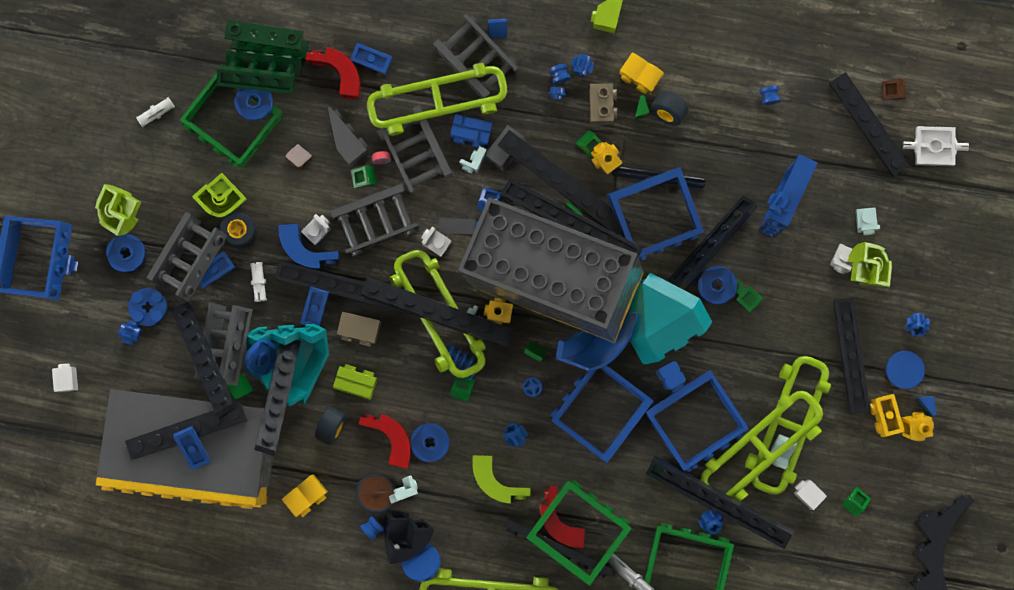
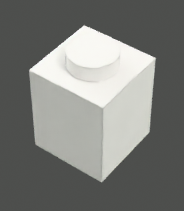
M59 364L58 368L52 369L54 392L78 391L75 367H70V364Z
M802 480L795 487L797 490L794 494L810 510H814L827 497L811 480Z

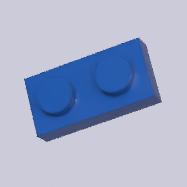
M357 43L350 60L355 64L386 75L392 61V56Z
M225 251L214 258L199 283L203 289L236 268Z
M310 287L300 324L321 325L329 291Z
M193 426L174 434L173 438L191 470L210 462V457Z

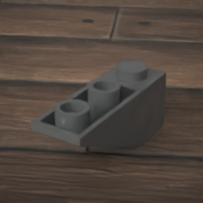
M329 107L328 112L336 149L346 163L352 167L368 154L366 149L368 145L361 137L359 139L355 137L354 133L356 131L349 123L347 125L344 124L341 120L344 117L337 109L333 111Z

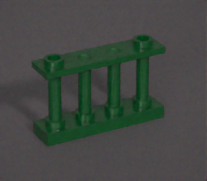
M227 20L224 39L232 40V50L302 57V60L306 61V52L309 45L308 41L303 40L304 31Z
M226 49V66L218 65L217 86L294 94L295 76H301L302 57Z

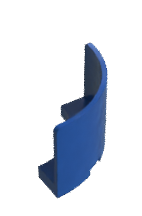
M628 310L615 343L585 331L576 332L569 338L559 340L555 359L588 371L606 366L622 352L629 342L638 320V313Z

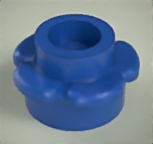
M550 87L548 95H551V99L562 100L566 96L565 88Z

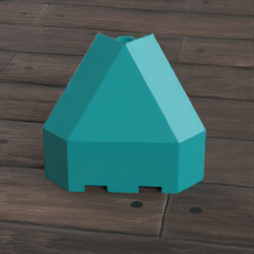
M649 273L646 279L640 281L629 307V311L638 313V320L630 342L643 364L661 361L665 358L664 354L672 349L677 351L689 343L687 341L689 338L696 334L698 337L704 334L712 323L700 298L652 273Z
M306 324L305 328H294V325L278 326V329L267 330V327H258L248 332L246 352H248L253 344L260 340L274 343L277 349L279 344L287 345L295 340L301 341L286 405L291 406L296 404V402L305 405L329 356L326 329L315 324ZM273 370L268 375L264 374L261 376L262 378H259L267 391Z

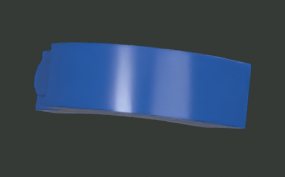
M298 224L278 225L281 244L285 252L297 264L315 270H322L321 263L324 262V265H335L336 261H340V253L338 251L314 253L305 249L301 242L300 226Z

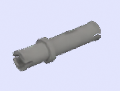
M613 553L607 563L629 582L631 588L654 590L642 579L643 577L640 574H636Z

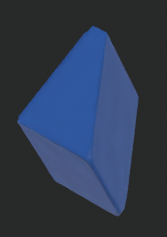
M506 18L488 20L489 38H505L508 36Z
M484 187L477 209L483 211L489 197L500 201L501 192Z
M933 396L915 398L928 416L937 414Z

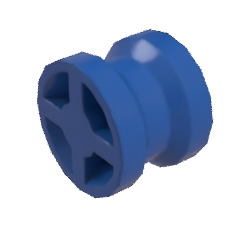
M565 63L549 69V73L553 76V85L561 84L571 79L570 74L567 73V65Z
M768 86L760 89V94L763 96L762 105H772L781 102V98L778 96V86Z
M528 378L524 382L523 391L527 396L536 397L541 393L542 384L537 378Z
M373 516L369 518L366 524L360 526L371 540H374L378 533L384 531V528Z

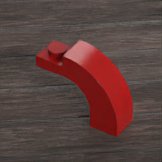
M326 47L325 54L313 50L312 53L306 52L305 60L307 64L331 67L340 74L339 95L341 98L360 100V78L354 64L345 54Z
M367 414L365 418L360 417L359 425L379 429L389 437L392 451L388 464L408 469L411 460V444L404 428L397 421L381 414L379 421H376L377 417Z
M549 486V489H545L544 501H548V505L540 504V516H542L556 497L557 486ZM555 508L543 524L548 533L555 540L566 546L583 548L585 528L565 525L559 520Z

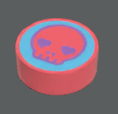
M381 151L372 155V163L387 164L391 162V154L389 152Z

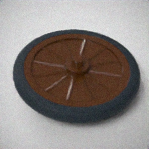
M369 474L359 481L355 492L356 500L359 506L368 513H384L394 504H391L388 496L394 494L395 485L390 478L383 474Z

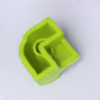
M223 173L218 175L208 185H204L192 196L207 213L216 217L231 214L247 200Z
M104 184L95 206L98 211L99 223L117 236L125 235L133 229L138 221L135 216L141 202L132 197L131 193L121 188Z
M867 242L857 244L852 249L848 258V262L853 263L851 281L867 286L890 287L892 261L888 260L887 254L884 251L885 248Z

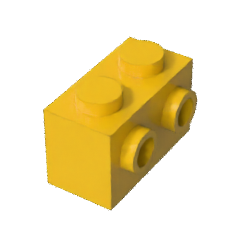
M894 394L871 399V404H869L872 415H875L877 421L875 428L881 437L905 432Z

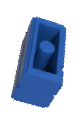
M455 114L450 138L454 140V143L464 145L467 142L471 143L472 147L478 149L479 146L482 148L483 146L488 147L493 123Z
M673 361L657 370L656 374L659 380L663 381L662 385L665 391L671 390L674 393L684 387L683 383L686 381V378L680 372L677 362Z

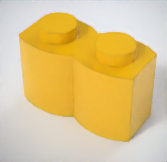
M632 52L619 74L626 83L630 84L632 82L636 84V88L640 92L651 94L663 77L664 72Z
M312 474L282 498V501L295 517L301 515L303 518L311 511L310 506L314 503L319 505L326 499L325 494L328 491L316 476Z

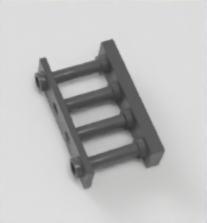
M465 14L463 17L466 24L449 40L441 42L437 39L433 43V48L457 73L474 70V68L467 69L463 65L465 63L464 60L484 42L492 51L479 63H484L486 67L498 56L505 63L500 68L504 75L509 70L514 74L518 72V63L511 56L508 58L478 26L479 22L473 16L469 17ZM472 29L479 37L460 55L454 56L451 52V47ZM493 74L485 83H480L476 77L465 79L464 81L482 99L490 97V87L498 79Z
M420 105L413 108L414 114L423 112ZM426 119L402 124L403 129L413 124H420L422 131H420V134L392 146L388 137L387 128H380L377 131L381 141H386L403 176L404 181H401L405 191H410L411 195L415 194L413 186L437 175H444L445 179L452 177V172ZM421 141H428L430 145L428 151L400 163L397 152ZM429 158H436L438 162L436 168L408 180L405 169Z
M402 184L330 211L333 219L342 223L351 247L345 250L348 256H358L363 253L362 250L404 234L410 236L416 233V230L419 229L417 222L411 224L401 199L403 198L402 195L406 194ZM390 199L395 202L404 225L403 228L393 231L384 207L385 201ZM372 206L377 208L386 231L385 235L377 238L366 214L367 208ZM354 213L359 215L369 240L359 245L348 220L349 215Z
M185 212L147 278L162 287L165 282L178 289L175 295L189 302L228 235L217 228H214L212 233L199 226L201 220ZM194 233L207 239L202 249L189 242ZM185 249L197 255L192 266L179 259ZM175 265L188 272L183 282L170 276Z
M209 303L203 333L215 360L216 357H222L220 371L226 384L237 386L253 309L233 305L232 311L228 312L226 311L227 306ZM224 319H230L228 331L222 330ZM220 338H226L224 350L218 349ZM196 369L194 378L200 379V376Z

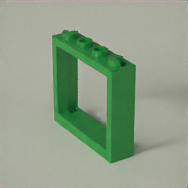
M216 73L181 117L180 121L184 124L182 127L189 133L194 131L198 134L197 139L205 145L210 143L214 146L212 150L218 155H226L229 158L227 161L234 167L239 165L243 168L282 119L284 113L273 105V110L270 113L273 117L242 157L238 158L192 123L197 114L219 88L217 86ZM251 98L255 103L259 102V99Z
M575 480L572 482L567 481L526 538L590 586L632 528L628 526L630 522L623 516L618 518L612 514L614 510L607 504L600 505L597 502L599 498L591 492H588V494L584 493L581 490L583 486ZM569 489L623 529L590 575L536 536Z
M661 523V526L656 525L644 581L648 585L651 580L661 533L725 548L715 590H724L734 544L729 543L730 539L718 537V540L710 538V534L699 532L698 536L691 534L692 530L681 527L680 531L672 529L673 525Z

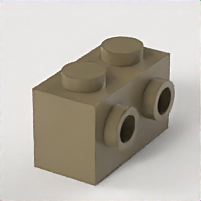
M613 83L590 84V125H613L614 119H617V108H613V101L617 100V90L613 89Z
M342 312L337 335L341 336L340 340L352 342V339L360 341V345L370 347L371 344H376L381 321Z

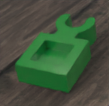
M737 279L739 288L736 294H739V297L736 300L751 313L764 299L750 286L744 289L743 283Z

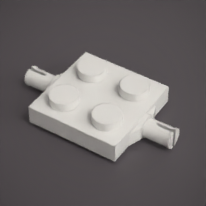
M917 126L914 142L903 141L902 144L904 145L902 146L903 149H914L915 165L954 166L957 150H969V143H957L955 127Z

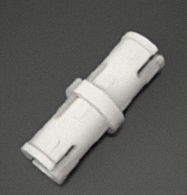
M167 97L159 104L150 106L149 110L136 118L140 125L144 127L156 118L160 119L161 115L175 108L170 98Z
M263 262L251 263L253 279L251 285L254 288V301H267Z

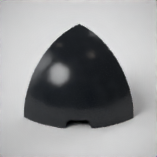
M387 510L384 521V539L390 564L407 561L419 554L429 543L433 535L434 529L423 519L413 520L409 518L408 513Z

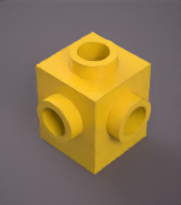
M607 142L599 143L593 148L594 151L591 152V155L594 157L592 159L597 169L601 167L606 174H609L622 164V161L617 156L619 151L614 144L610 145Z
M494 298V301L490 300L489 305H485L484 316H487V320L497 324L510 325L513 304L505 303V299ZM496 310H501L500 315H496L494 312Z
M914 412L911 416L901 417L905 432H902V436L914 441H924L927 437H933L934 423L932 417L924 415L923 412Z

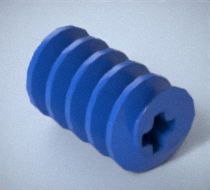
M454 343L451 346H446L448 353L459 370H465L476 364L474 363L475 356L468 359V352L461 355V347L455 351Z

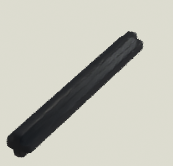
M618 166L611 172L613 176L645 180L664 173L626 166ZM684 175L687 186L705 187L706 180L704 177ZM676 178L662 182L678 185Z

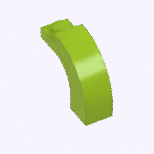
M473 455L475 479L488 496L504 503H511V495L519 500H526V496H530V488L506 487L495 479L492 471V456Z

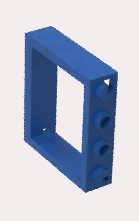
M799 154L787 167L775 194L777 195L779 191L787 194L792 198L790 203L793 206L788 214L783 213L782 216H778L768 209L759 227V230L763 231L762 234L772 238L773 236L777 237L789 226L818 162Z
M681 167L671 169L606 194L621 237L633 242L618 199L676 178L694 229L644 248L639 255L640 261L646 259V255L652 252L654 255L664 252V248L671 245V248L682 245L681 241L685 239L689 241L699 238V234L704 232Z
M4 216L0 237V283H2L0 293L59 301L72 225L62 221ZM22 225L56 229L45 292L10 288Z
M606 365L599 369L635 395L642 403L604 453L559 420L596 370L588 371L584 378L580 375L574 383L576 386L575 390L572 393L568 391L562 399L565 402L561 408L557 406L550 416L553 417L551 422L605 463H608L653 403V400Z
M711 370L645 412V415L681 470L685 471L687 469L688 472L698 466L697 462L700 460L707 461L713 457V452L718 448L722 451L730 446L729 441L736 438V440L742 438L746 435L745 431L749 429ZM708 381L738 428L684 462L654 415Z

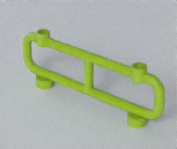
M478 63L473 65L474 70L394 88H392L391 84H385L380 86L381 91L372 93L367 100L369 119L375 127L387 128L389 136H394L404 132L402 124L477 107H481L483 115L491 114L497 111L495 103L502 101L507 95L505 76L498 67H485L484 63ZM487 74H495L497 76L500 87L498 95L443 107L438 85L474 77H483ZM431 87L436 109L380 121L377 118L374 106L377 99L390 98L394 95Z
M413 250L397 258L394 263L396 274L389 277L393 286L404 287L405 290L415 293L402 270V264L416 257L421 258L427 272L432 276L447 305L458 309L437 269H440L436 258L431 260L427 253L422 250ZM421 318L441 354L440 357L435 358V364L441 373L449 369L454 376L465 378L479 372L484 367L485 356L482 351L485 350V345L481 339L476 341L475 337L464 334L470 344L471 351L476 355L478 361L475 365L465 370H459L432 322Z
M802 356L797 358L792 366L784 363L779 378L786 380L780 399L785 394L789 396L802 364L814 366L820 369L822 373L815 388L814 399L819 403L822 394L829 392L831 384L827 382L829 370L823 362L812 357ZM809 406L802 426L781 418V415H779L770 423L763 444L769 449L778 425L795 432L800 430L814 417V409ZM806 436L797 442V446L789 459L787 468L782 474L781 483L778 487H772L760 482L758 476L752 481L754 487L768 494L778 495L785 491L789 483L793 484L797 473L793 471ZM760 451L758 456L750 453L747 457L745 468L753 470L765 460V457Z
M797 391L790 396L785 394L778 400L780 405L717 460L713 457L705 464L707 469L701 474L700 480L709 485V476L751 441L766 459L726 493L741 502L749 495L743 488L804 436L811 441L822 432L817 426L823 416L820 404L812 395L805 391ZM798 399L806 400L814 409L815 416L771 453L756 435Z
M442 568L438 569L436 577L422 582L419 590H427L429 585L435 584L484 588L488 590H558L556 587L549 586L548 577L534 576L533 584L451 578V569Z

